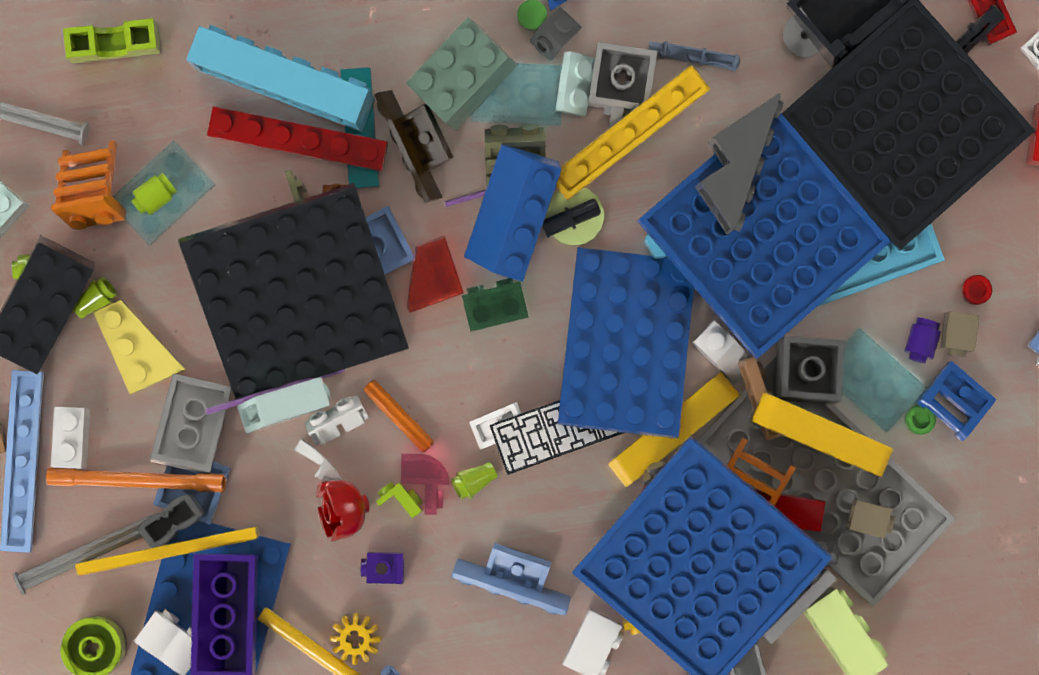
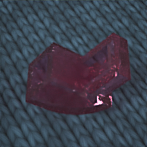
M401 454V484H425V515H437L438 509H443L444 490H438V485H450L449 474L445 466L438 459L430 455Z

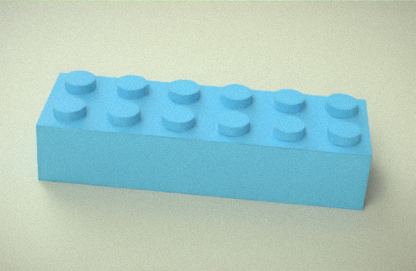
M209 25L208 29L199 26L186 58L196 70L363 133L375 102V98L371 94L370 88L366 87V83L354 78H350L347 82L338 76L339 73L322 67L320 71L315 70L314 67L310 66V62L295 56L291 61L283 56L281 51L269 46H265L264 50L259 49L258 46L254 45V41L239 35L236 40L232 39L231 36L226 34L225 30L216 26Z

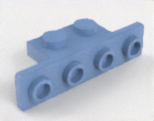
M497 543L493 545L486 568L457 559L451 575L452 578L465 585H475L486 589L492 594H502L514 598L521 604H531L543 608L551 614L566 615L571 599L568 595L543 587L551 566L550 561Z

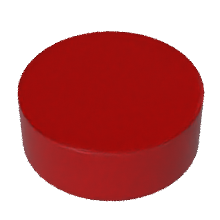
M982 275L968 277L961 286L963 299L971 305H981L987 302L992 295L991 282Z

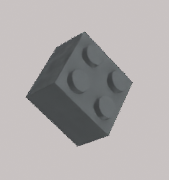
M783 336L778 340L775 397L784 401L836 404L841 402L845 340Z

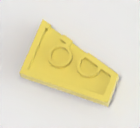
M122 300L93 312L131 395L172 377L173 374L186 370Z

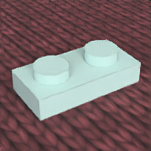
M564 52L555 111L578 117H586L595 61L594 57L575 52Z

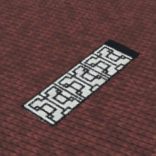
M560 400L489 425L507 475L624 434V432L558 425Z

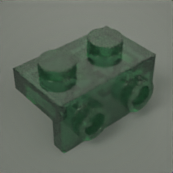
M512 278L496 281V287L485 290L484 285L467 288V294L462 295L470 332L529 318L521 282H514Z

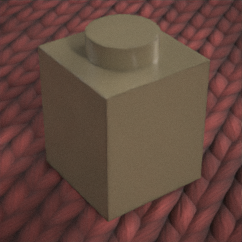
M946 312L944 314L940 348L948 349V355L966 357V352H974L980 315Z
M853 499L846 529L885 538L886 533L891 534L893 530L895 516L891 515V508Z

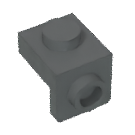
M560 7L539 26L530 39V43L547 59L552 60L561 48L580 31L582 26Z

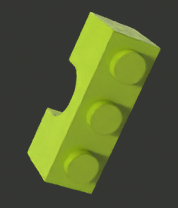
M153 18L123 21L121 26L98 28L93 25L63 28L66 59L72 64L161 54L158 23Z

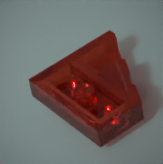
M444 236L415 246L407 300V310L410 313L464 293Z

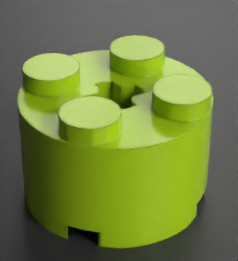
M90 616L73 623L67 629L60 647L61 658L66 668L75 675H107L114 671L126 656V638L120 626L110 618ZM91 641L99 644L100 648L97 649V653L95 651L89 652L88 646L91 645Z

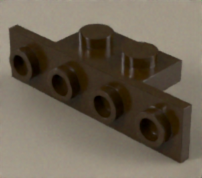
M392 90L374 94L377 100V109L386 119L390 128V136L394 143L398 145L403 155V164L412 174L416 192L423 198L425 203L443 198L430 170L454 157L431 108L424 104L404 115Z

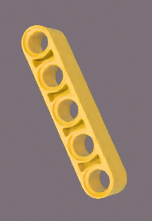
M722 372L718 373L682 403L678 439L642 435L607 465L627 488L640 478L651 464L662 460L740 396L739 392Z
M766 393L762 394L751 420L758 425L880 477H883L894 450L887 445Z

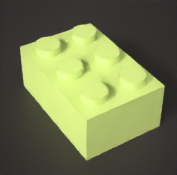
M829 587L804 611V614L846 675H876L889 666L884 660L888 654L879 641L869 638L867 635L871 631L861 615L858 616L852 613L850 607L853 606V603L845 591Z

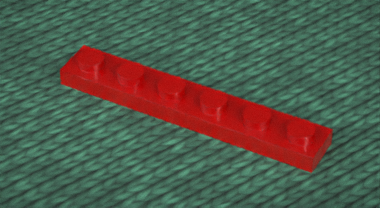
M212 107L207 136L211 138L383 172L389 143L384 140L218 107Z

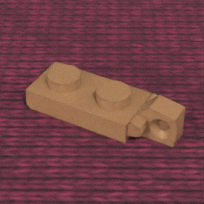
M754 357L739 361L738 366L755 413L762 394L772 395L770 390L766 391L763 382L765 371L761 362H757ZM761 426L765 440L782 436Z

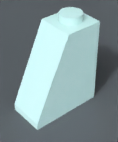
M321 377L253 397L243 404L237 405L245 432L248 434L330 406V392L327 385L322 382Z

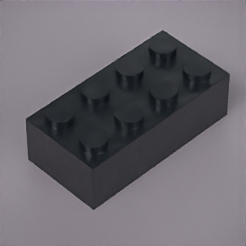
M40 235L0 310V356L38 375L92 275L95 262Z

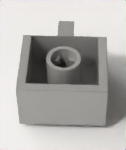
M602 42L597 43L588 106L603 108V114L610 115L609 128L651 96L657 51ZM623 72L626 73V79H630V81H626L625 85H620L619 80L614 79V77H619L620 73Z

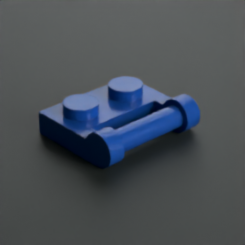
M949 361L928 388L918 397L916 403L921 408L926 407L955 432V437L960 441H964L997 399L954 362ZM938 392L968 417L964 423L934 399Z

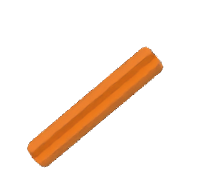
M376 380L370 381L364 387V392L422 452L427 451L433 445V439Z

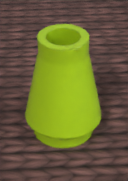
M101 276L98 280L93 279L80 295L73 311L83 319L87 315L112 303L117 292L106 278Z
M488 462L478 467L456 472V476L451 478V483L461 500L467 497L471 499L491 481L498 478L492 464Z

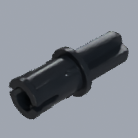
M591 199L570 209L565 207V211L544 219L542 226L547 238L571 227L573 230L576 229V225L599 216L601 210L597 201Z

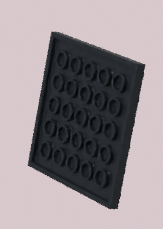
M919 0L908 1L781 113L890 239L898 251L903 249L1035 132V129Z
M355 183L178 239L235 399L274 387H280L293 381L325 376L409 349Z

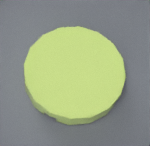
M586 188L581 189L568 200L560 191L556 192L551 198L545 219L565 211V207L570 209L591 199L597 201L601 214L576 225L574 230L571 227L552 235V237L562 244L571 246L584 245L593 240L601 231L604 221L603 205L599 198Z

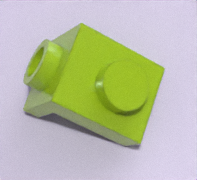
M390 482L378 492L381 498L376 503L379 506L383 505L392 496H395L412 519L423 511L419 506L423 503L422 499L413 488L407 491L401 482L396 486Z

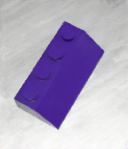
M194 554L190 675H256L259 554Z

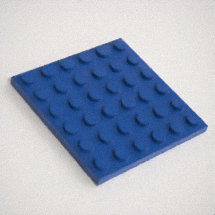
M781 113L777 119L773 118L770 128L774 129V134L769 146H764L761 157L765 158L760 174L754 175L751 185L755 186V191L750 203L745 202L742 213L746 214L740 232L733 230L727 235L695 188L702 180L724 167L716 154L637 220L755 359L764 354L891 242Z
M690 436L574 568L572 574L690 675H727L831 561L832 556L696 439Z

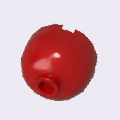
M329 480L320 482L317 485L316 498L322 497V507H317L325 535L332 537V542L353 536L362 528L365 522V513L369 512V502L366 495H361L359 489L348 481Z

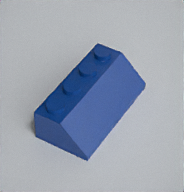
M501 143L464 253L465 258L495 274L523 282L561 172L559 161Z

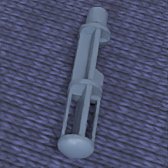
M668 41L663 43L649 42L648 50L657 51V55H660L662 59L666 57L699 63L700 66L704 64L731 69L733 72L738 69L740 64L738 54L731 55L709 51L706 48L698 49L670 44Z

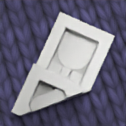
M300 439L294 450L321 465L315 474L317 478L324 481L342 480L337 470L321 452Z

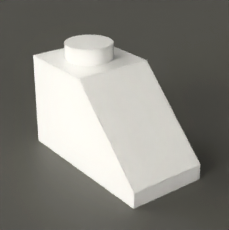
M715 320L691 343L734 385L742 378L738 363L751 357Z

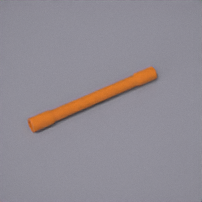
M49 467L46 473L47 485L51 486L88 485L162 488L222 493L226 489L225 474L198 473L191 475L91 471Z

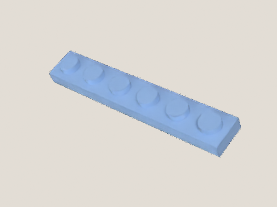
M12 370L0 551L31 553L33 549L44 372H39L37 375L31 371Z

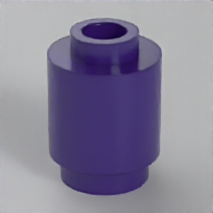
M917 317L916 323L911 326L904 352L909 353L908 359L926 364L927 359H934L941 331H939L940 323Z

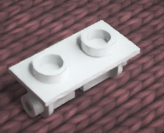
M356 395L352 398L346 397L336 403L335 407L327 411L314 413L304 423L314 444L321 443L324 445L341 435L337 425L342 424L345 431L348 432L364 424V420L369 418L365 408L362 407L359 396Z

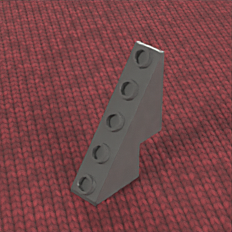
M780 94L769 99L713 136L707 142L724 167L702 180L695 188L727 235L733 230L740 232L744 224L746 214H743L742 210L745 202L750 203L753 197L755 186L751 184L754 175H759L763 167L765 158L761 157L764 146L768 147L772 140L774 129L770 127L773 118L777 119L783 107L784 102L780 101Z

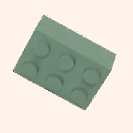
M467 17L406 84L445 124L457 130L518 64L477 23Z

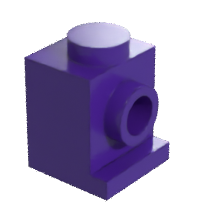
M368 552L367 559H361V577H366V583L403 584L404 553ZM378 563H385L388 570L385 574L377 572L376 566Z

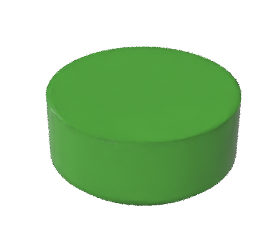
M526 0L518 8V22L524 29L535 31L546 21L547 10L538 0Z
M915 405L905 414V425L913 434H927L932 431L936 424V416L926 407L921 408L919 405Z

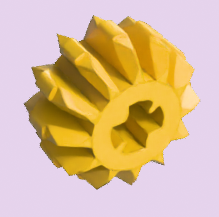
M359 613L353 614V623L344 615L341 619L346 628L339 624H334L333 629L341 633V635L330 636V641L340 642L339 645L332 649L333 653L343 649L345 653L341 656L340 660L345 662L349 654H351L353 665L358 664L359 654L365 662H368L370 657L366 649L371 653L377 654L379 649L370 643H378L382 640L381 636H371V633L377 631L379 626L376 624L368 628L366 625L371 620L369 616H366L363 622L359 623ZM352 631H358V636L364 638V642L360 641L358 647L353 646V641H348V635L351 636L353 634Z

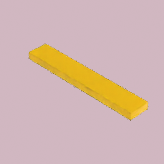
M691 64L561 166L556 187L567 200L708 92L710 87Z
M258 526L81 562L75 564L77 575L81 576L254 540L260 534Z

